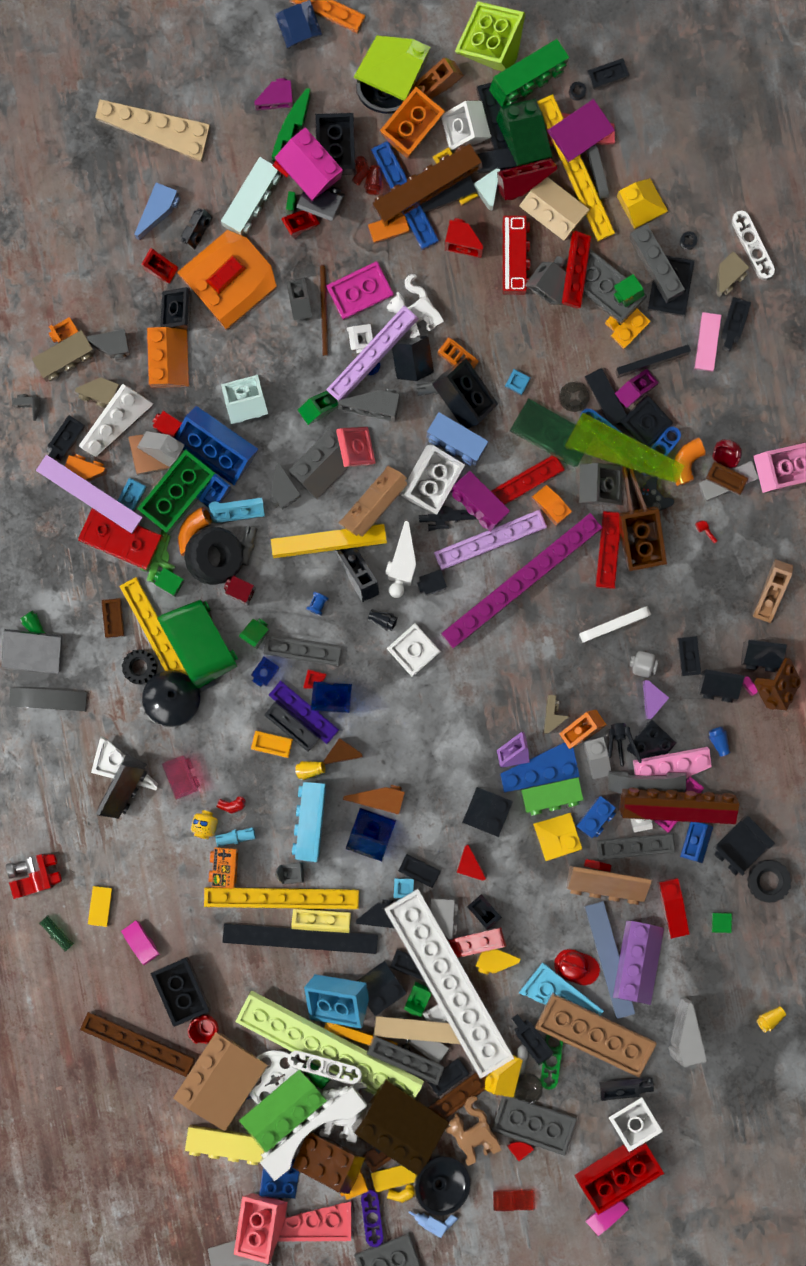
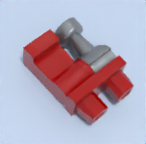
M55 854L36 855L18 865H15L13 862L6 864L9 879L17 877V873L26 871L29 876L9 882L13 899L54 887L53 885L62 882L60 871L51 874L48 866L57 864Z

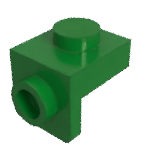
M415 982L404 1010L412 1015L422 1017L432 994L430 989Z

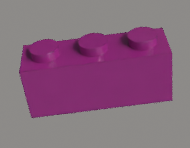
M471 471L455 483L450 491L454 499L461 502L466 507L467 512L474 515L479 520L480 525L490 532L510 512Z

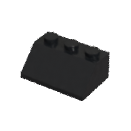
M464 358L444 372L432 384L460 425L467 429L481 423L498 405L467 358Z
M126 754L96 814L117 819L120 818L122 813L126 814L130 807V804L127 802L130 797L134 798L139 790L136 785L139 781L143 782L147 775L145 770L147 764Z

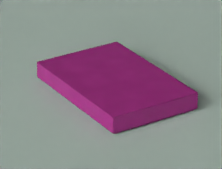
M594 99L547 130L568 162L615 131Z

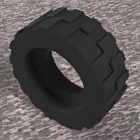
M760 861L748 873V888L751 894L760 901L767 903L778 902L791 889L792 879L790 878V872L778 861ZM765 872L775 873L779 879L777 888L772 891L764 890L760 885L762 874Z

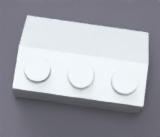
M427 445L406 481L408 485L399 495L437 515L465 464L434 445Z

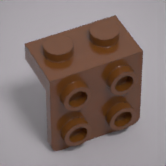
M785 658L774 680L757 678L754 685L766 708L787 711L797 689L801 685V679L791 659Z

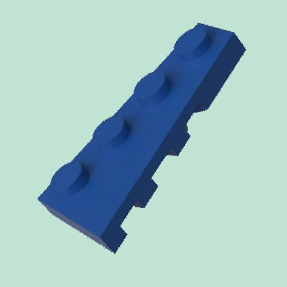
M565 742L530 759V763L519 764L500 774L504 793L580 777L574 748L569 749Z

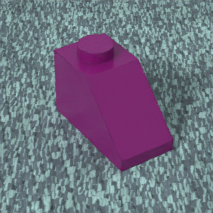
M279 78L276 81H272L254 101L255 109L292 108L291 80Z
M646 369L626 382L615 394L619 401L628 408L658 385L659 382Z

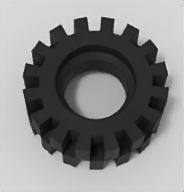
M141 649L133 650L123 659L122 672L125 678L134 684L143 685L157 673L156 659L147 651ZM136 660H144L146 662L147 670L145 673L140 675L134 673L132 666Z

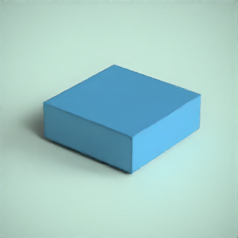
M513 369L505 387L522 395L530 377Z

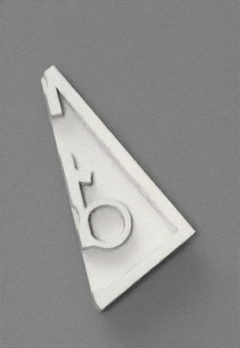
M103 736L100 737L91 773L114 778L125 755ZM148 774L143 782L139 781L137 784L138 786L157 790L158 783Z

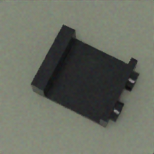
M744 816L713 849L716 851L714 855L721 862L725 860L729 864L727 868L735 876L737 874L743 876L744 872L767 849H770L775 842L749 816Z

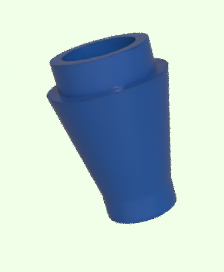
M723 727L710 730L708 738L718 751L719 756L731 753L726 730Z

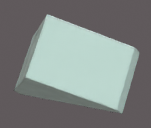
M500 169L493 170L474 183L477 194L486 207L492 211L498 184L497 172Z

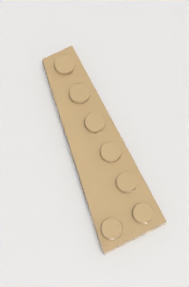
M99 100L95 116L96 120L118 129H123L128 133L138 135L150 142H155L162 145V147L172 149L184 156L202 162L210 124Z

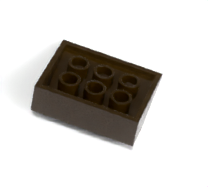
M385 1079L352 1125L354 1134L418 1176L430 1159L449 1121Z

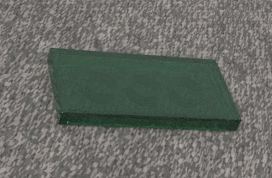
M529 398L510 429V432L574 468H577L595 436Z

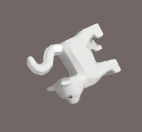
M415 274L408 275L404 283L408 291L417 293L420 297L418 301L407 307L419 318L409 329L411 332L410 338L420 337L417 323L421 320L426 321L428 332L444 322L439 312L433 307L425 289L412 284V281L417 277ZM397 292L396 297L387 305L389 312L397 314L403 306H406L400 292Z
M359 1082L353 1085V1087L359 1091V1089H367V1084ZM339 1086L338 1089L324 1090L322 1096L326 1101L330 1098L334 1100L339 1096L338 1092L342 1089V1086ZM362 1111L352 1119H337L326 1122L325 1127L320 1130L319 1136L329 1137L334 1126L339 1125L344 1126V1130L340 1133L339 1138H347L346 1142L356 1143L358 1136L354 1134L352 1125Z

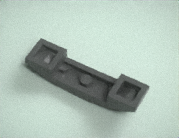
M10 688L9 707L86 712L87 692Z
M609 771L608 790L622 793V789L634 787L639 790L652 788L658 791L675 790L677 792H686V773H667V776L628 775V771Z

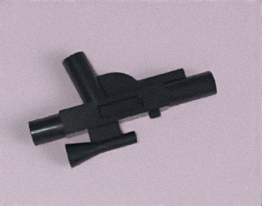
M442 506L437 515H419V523L435 522V525L428 524V532L437 529H449V525H445V522L454 521L458 523L461 520H476V517L469 514L467 510H453L449 506Z

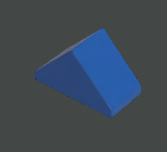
M214 474L200 496L199 501L209 508L211 502L217 501L221 503L232 488L218 475Z

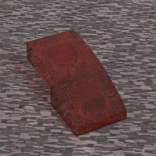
M534 1190L493 1191L494 1211L535 1210Z

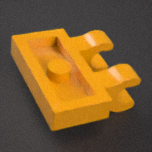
M637 308L622 325H619L611 316L606 320L605 324L613 331L610 337L625 349L651 321Z

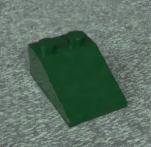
M536 99L501 106L496 121L517 167L552 158L543 114Z

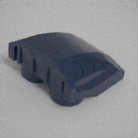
M310 0L275 14L287 49L299 43L301 44L303 41L322 36Z

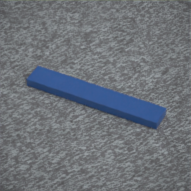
M388 141L371 149L390 189L398 184L402 185L407 182V177ZM421 205L405 214V218L421 250L439 242Z

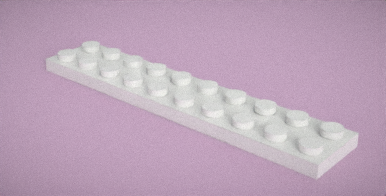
M416 889L384 908L478 1076L483 1078L513 1060L514 1057L419 890Z

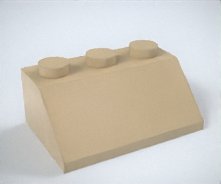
M548 177L531 189L519 205V207L564 241L568 240L572 232L590 210Z

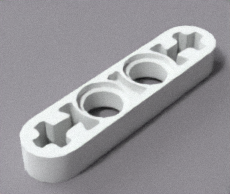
M738 211L732 218V225L757 276L761 280H768L774 274V266L750 216L745 211ZM738 216H740V218H745L743 224L746 229H744L742 232L740 231L743 228L741 222H736ZM745 233H752L754 240L752 242L745 241ZM754 249L761 250L762 257L760 259L752 256ZM765 259L766 261L763 263V265L766 269H770L768 275H766V273L762 274V265L759 264L757 266L756 263H760Z
M646 606L584 631L579 635L584 643L652 614L649 607Z
M293 1051L288 1056L289 1065L300 1071L350 1085H356L362 1079L361 1071L352 1065L301 1051ZM297 1055H300V1059L305 1061L306 1057H310L307 1061V1068H303L305 1066L304 1063L298 1062L295 1065V1062L292 1060L293 1057L296 1058ZM313 1060L321 1062L319 1070L314 1071L311 1069L310 1064ZM332 1065L339 1066L340 1072L336 1076H332L329 1073V1068ZM343 1067H346L345 1071L348 1073H352L355 1070L358 1077L350 1081V1077L344 1075V1079H342Z

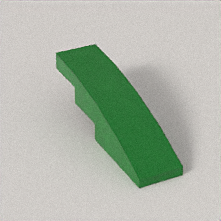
M310 88L305 89L284 120L271 158L273 162L276 161L275 156L282 150L283 146L294 137L295 129L303 130L311 97Z

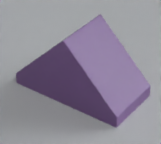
M644 680L646 720L653 718L669 697L649 680Z
M525 732L519 733L497 750L500 767L530 763Z

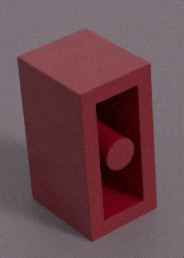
M232 576V579H227L224 589L227 597L249 606L256 587Z

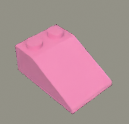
M806 443L766 451L753 456L763 493L806 482Z

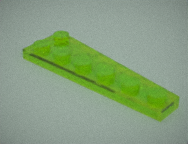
M585 413L581 414L565 445L566 448L675 484L685 467L683 464Z

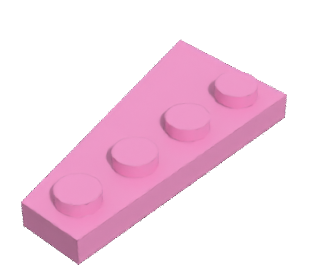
M708 747L641 759L642 763H639L638 760H633L634 774L639 776H667V773H686L687 778L711 767L710 749Z

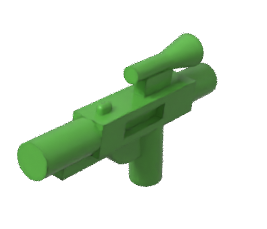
M161 530L163 538L150 564L146 580L154 583L153 579L159 567L165 568L172 573L176 567L168 563L169 553L167 547L171 536Z

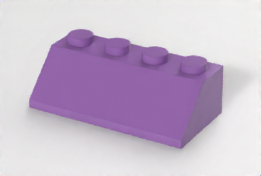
M626 921L613 998L651 1005L664 928L635 921Z

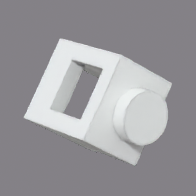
M371 324L347 328L351 350L361 353L373 340Z

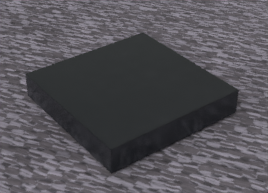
M648 395L620 421L644 449L653 444L673 424Z

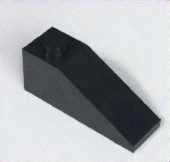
M355 547L335 550L361 601L364 602L379 595L378 581L358 549Z

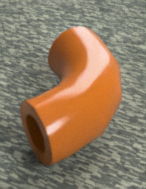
M700 438L693 439L682 446L675 456L672 469L676 486H681L694 480L692 465L696 459L706 455Z
M205 507L198 508L189 514L180 527L178 544L181 556H184L186 544L192 535L211 524L210 514Z

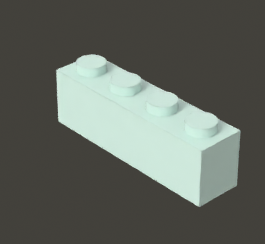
M259 157L222 218V226L239 235L248 233L252 226L250 222L253 217L259 215L262 209L260 207L262 202L268 200L271 195V187L273 184L277 185L281 178L280 172L272 166L273 164Z

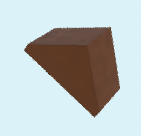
M339 738L324 759V764L363 758L362 753Z

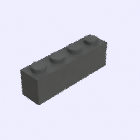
M646 224L631 232L629 240L665 302L668 303L683 295L685 289L649 226Z

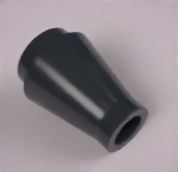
M371 609L368 615V620L374 622L385 631H393L398 619L393 613Z

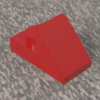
M304 210L287 215L281 219L294 239L302 232L313 229L320 224L314 214Z

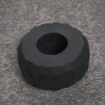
M209 527L192 535L185 547L184 560L187 569L195 579L203 584L218 585L226 583L228 578L232 579V576L239 573L243 563V549L238 538L229 530L221 527ZM211 545L216 547L220 553V562L216 567L209 562L207 557L208 549Z

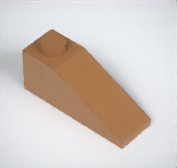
M777 559L774 560L753 617L768 623L772 622L792 576L793 565Z

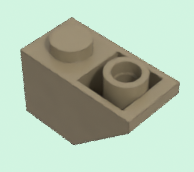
M734 251L717 268V295L719 297L722 294L728 295L734 289L732 285L737 280L740 283L748 275L746 272L749 267Z
M101 377L77 387L75 392L79 395V399L89 402V400L97 402L96 406L105 409L119 390L120 385Z

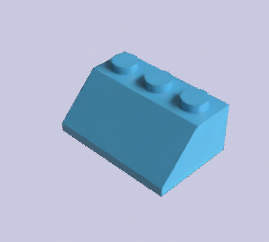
M315 974L305 985L304 990L311 1020L355 1028L363 1027L369 1001L366 983Z

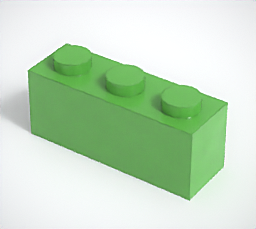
M579 778L521 790L526 813L530 812L531 816L541 814V809L549 808L550 811L561 809L560 805L568 804V807L580 805L579 801L583 800Z

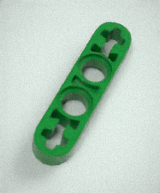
M548 1034L545 1036V1042L553 1051V1056L557 1058V1063L552 1067L548 1066L546 1061L542 1063L540 1083L545 1089L552 1090L558 1084L563 1041L559 1040L558 1046L551 1047L548 1041L552 1036ZM545 1068L556 1070V1073L552 1072L551 1074L554 1083H550V1086H547V1083L544 1081V1078H548V1071L544 1072Z

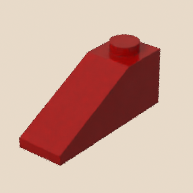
M678 878L657 882L670 939L690 935Z

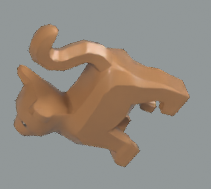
M476 1096L469 1097L466 1100L465 1109L470 1115L479 1117V1122L465 1130L462 1119L456 1113L455 1118L449 1121L445 1129L446 1133L455 1136L458 1146L467 1155L465 1161L468 1166L476 1163V1153L474 1150L476 1146L481 1144L484 1146L483 1153L485 1156L490 1152L495 1154L501 1151L497 1137L491 1132L486 1114L483 1110L473 1108V1104L478 1100Z

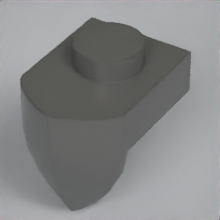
M19 394L17 398H12V406L15 409L32 408L33 421H36L40 410V398L29 397L28 394Z
M303 863L279 865L275 871L277 880L285 885L304 883Z

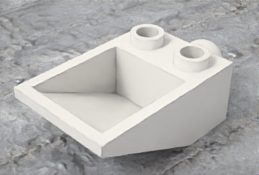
M407 521L404 522L393 562L389 561L386 569L388 580L395 582L389 588V593L394 598H400L404 594L402 584L411 586L416 569L410 527Z

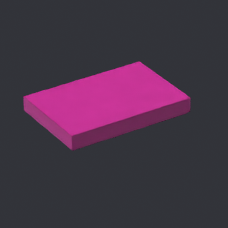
M377 261L326 285L342 320L394 296Z

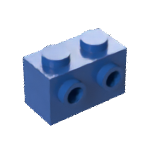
M599 796L577 823L576 827L590 838L598 837L604 830L601 826L605 821L610 822L615 816L614 810L616 807L602 796Z

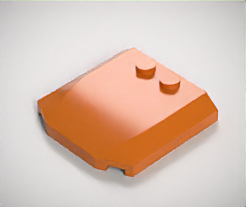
M226 230L177 272L226 331L277 288L272 266L248 238ZM234 255L246 269L218 294L206 280Z

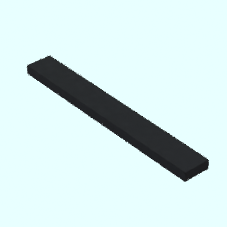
M224 923L222 943L377 954L378 934L297 930L283 927Z

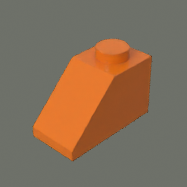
M547 485L532 496L533 500L555 526L572 513L565 502Z
M595 709L584 713L560 732L559 735L568 748L572 749L595 735L607 724Z

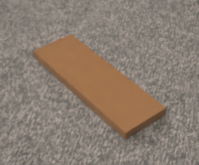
M554 993L551 994L535 1026L536 1029L639 1078L657 1044L655 1041Z

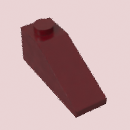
M550 158L497 172L499 193L505 200H515L517 197L525 195L555 172L557 165Z

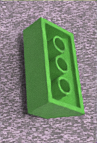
M297 1070L244 1115L239 1122L264 1152H268L323 1105L326 1099L300 1070Z

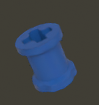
M313 592V599L306 610L322 616L323 613L321 611L329 598L320 593Z

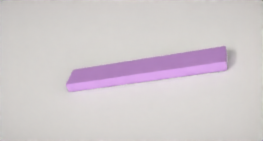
M403 306L326 390L338 401L345 399L419 318L406 306Z
M48 455L44 457L36 469L38 473L131 534H133L143 519Z
M537 510L495 527L491 532L488 530L436 551L434 555L442 571L547 528L541 511Z

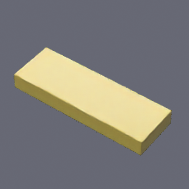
M293 909L291 929L349 933L351 913Z

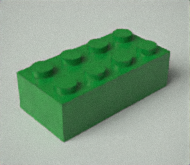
M555 39L495 75L489 90L500 106L514 104L519 97L530 95L534 88L545 86L549 79L560 77L567 67L569 56L558 39Z
M185 450L137 509L161 530L170 535L200 498L215 473Z

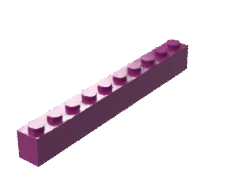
M589 513L441 633V636L452 649L456 648L602 529V526Z

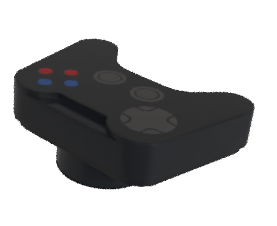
M652 476L640 488L647 508L657 506L660 512L671 507L674 504V499L665 498L656 488L658 478Z

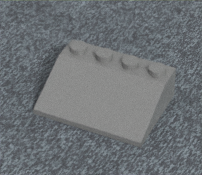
M682 997L677 1009L669 1052L677 1063L686 1067L707 1062L693 1003Z

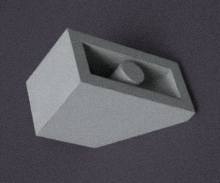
M146 431L137 448L170 467L177 460L184 444L167 434Z
M604 737L583 742L593 780L609 776L611 766Z

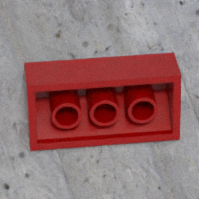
M643 1143L630 1152L625 1144H623L574 1176L599 1215L665 1173L647 1144Z

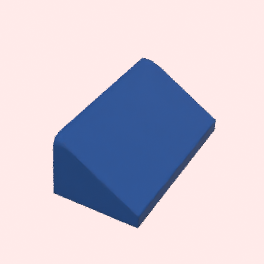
M690 822L680 857L703 863L713 826L700 822Z

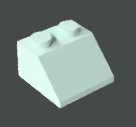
M258 375L221 384L231 424L240 423L251 418H259L268 414Z

